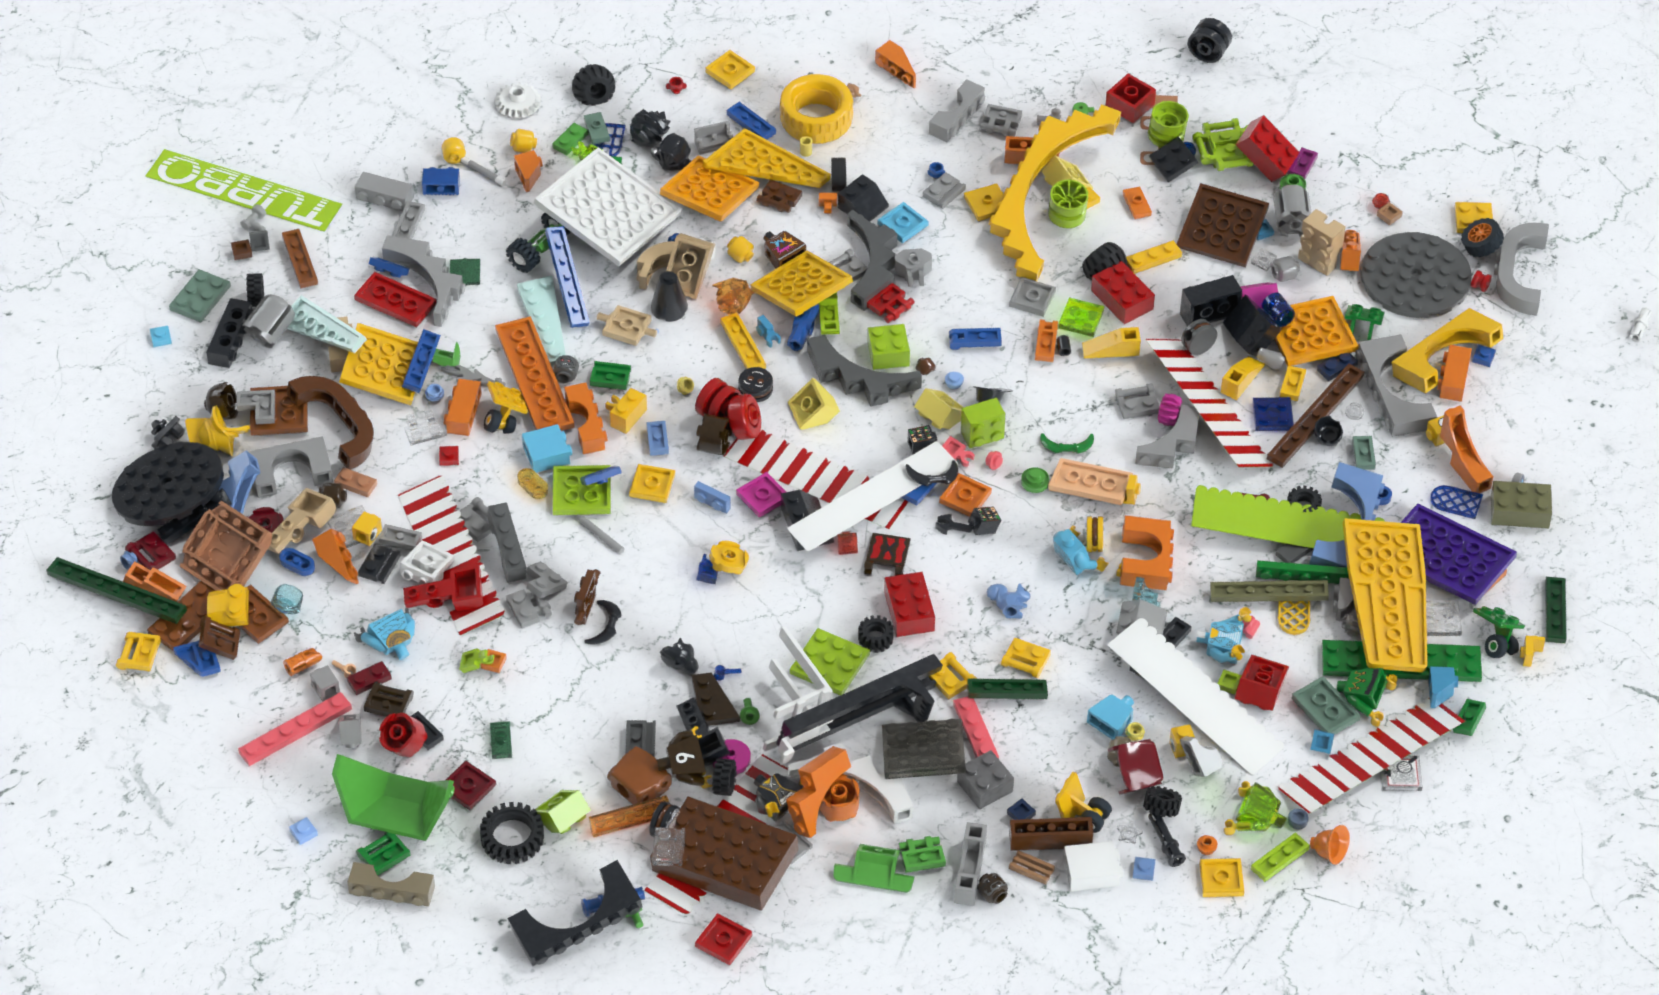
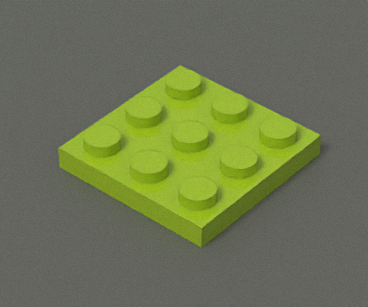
M611 465L553 466V515L611 514V477L608 478V482L602 484L595 482L590 485H582L580 480L583 476L611 467Z
M820 628L816 629L803 649L833 690V693L838 695L845 693L870 655L869 649ZM795 660L790 668V674L813 684L797 660Z

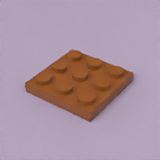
M288 386L250 388V391L275 390V423L256 424L255 410H250L251 436L308 432V402L296 406L287 395Z

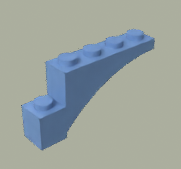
M247 450L228 461L230 477L223 480L219 490L223 488L232 503L229 506L242 514L251 487L257 475L260 474L257 458Z

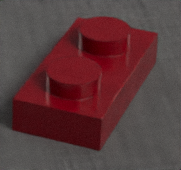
M383 661L348 676L347 682L355 694L359 695L372 689L375 681L383 684L391 680L392 676Z

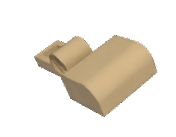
M305 488L287 507L291 514L272 533L271 545L267 550L279 554L290 541L294 543L300 542L304 536L303 527L307 523L322 528L336 511L333 499Z

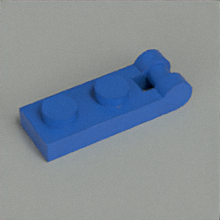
M1001 328L951 329L949 331V339H951L949 345L952 350H958L961 347L1002 346Z

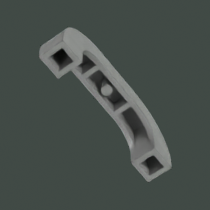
M1525 223L1512 228L1504 237L1501 251H1497L1495 262H1499V264H1495L1494 275H1497V293L1507 306L1524 314L1537 316L1541 290L1526 288L1516 282L1513 276L1515 255L1524 248L1545 249L1549 224Z

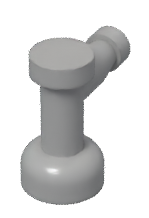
M256 204L252 208V214L246 220L244 219L240 222L241 226L245 230H249L251 227L258 231L266 230L264 226L255 221L257 218L262 219L266 215L265 209Z

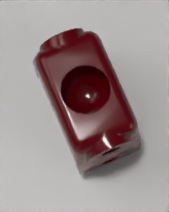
M1151 739L1108 748V752L1117 751L1120 772L1127 789L1118 791L1119 795L1162 784L1163 772L1156 745Z

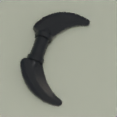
M952 460V465L946 473L934 476L918 473L909 464L905 466L908 475L914 481L924 486H929L932 483H945L948 485L958 475V465L955 460Z
M607 600L597 601V604L603 606L609 614L608 624L599 635L586 639L584 641L585 644H600L608 641L616 634L615 624L618 618L622 616L620 608L616 604Z

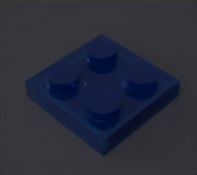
M1291 397L1253 398L1255 431H1289L1294 425Z

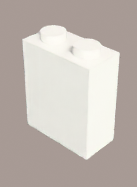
M1113 841L1064 846L1063 858L1071 892L1119 886L1120 878H1123L1122 865L1118 866L1119 851L1118 848H1114Z

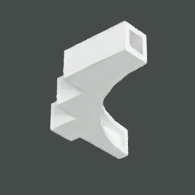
M843 743L831 744L827 747H824L823 752H825L832 746L842 749L845 748L843 746ZM818 756L788 764V777L800 778L798 769ZM870 756L859 757L850 761L851 768L843 774L847 775V778L851 780L853 778L858 783L859 790L878 801L887 811L894 824L913 818L914 806L897 769L877 774Z

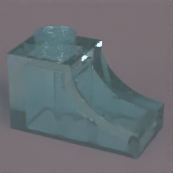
M1136 577L1132 600L1141 599L1160 607L1161 601H1158V593L1151 591L1146 586L1144 578Z

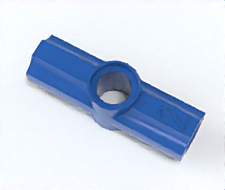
M819 305L811 307L799 316H795L792 332L787 341V346L792 350L798 351L803 349L808 336L812 335L815 319L819 312Z

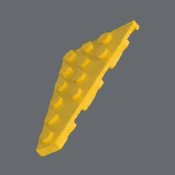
M745 128L706 158L702 166L712 170L821 188L831 180L830 173Z

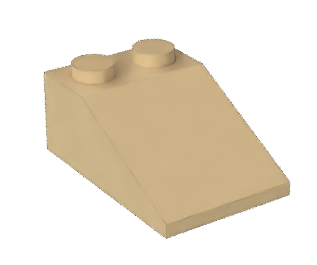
M680 233L675 238L666 271L674 272L678 276L685 296L697 299L715 244Z

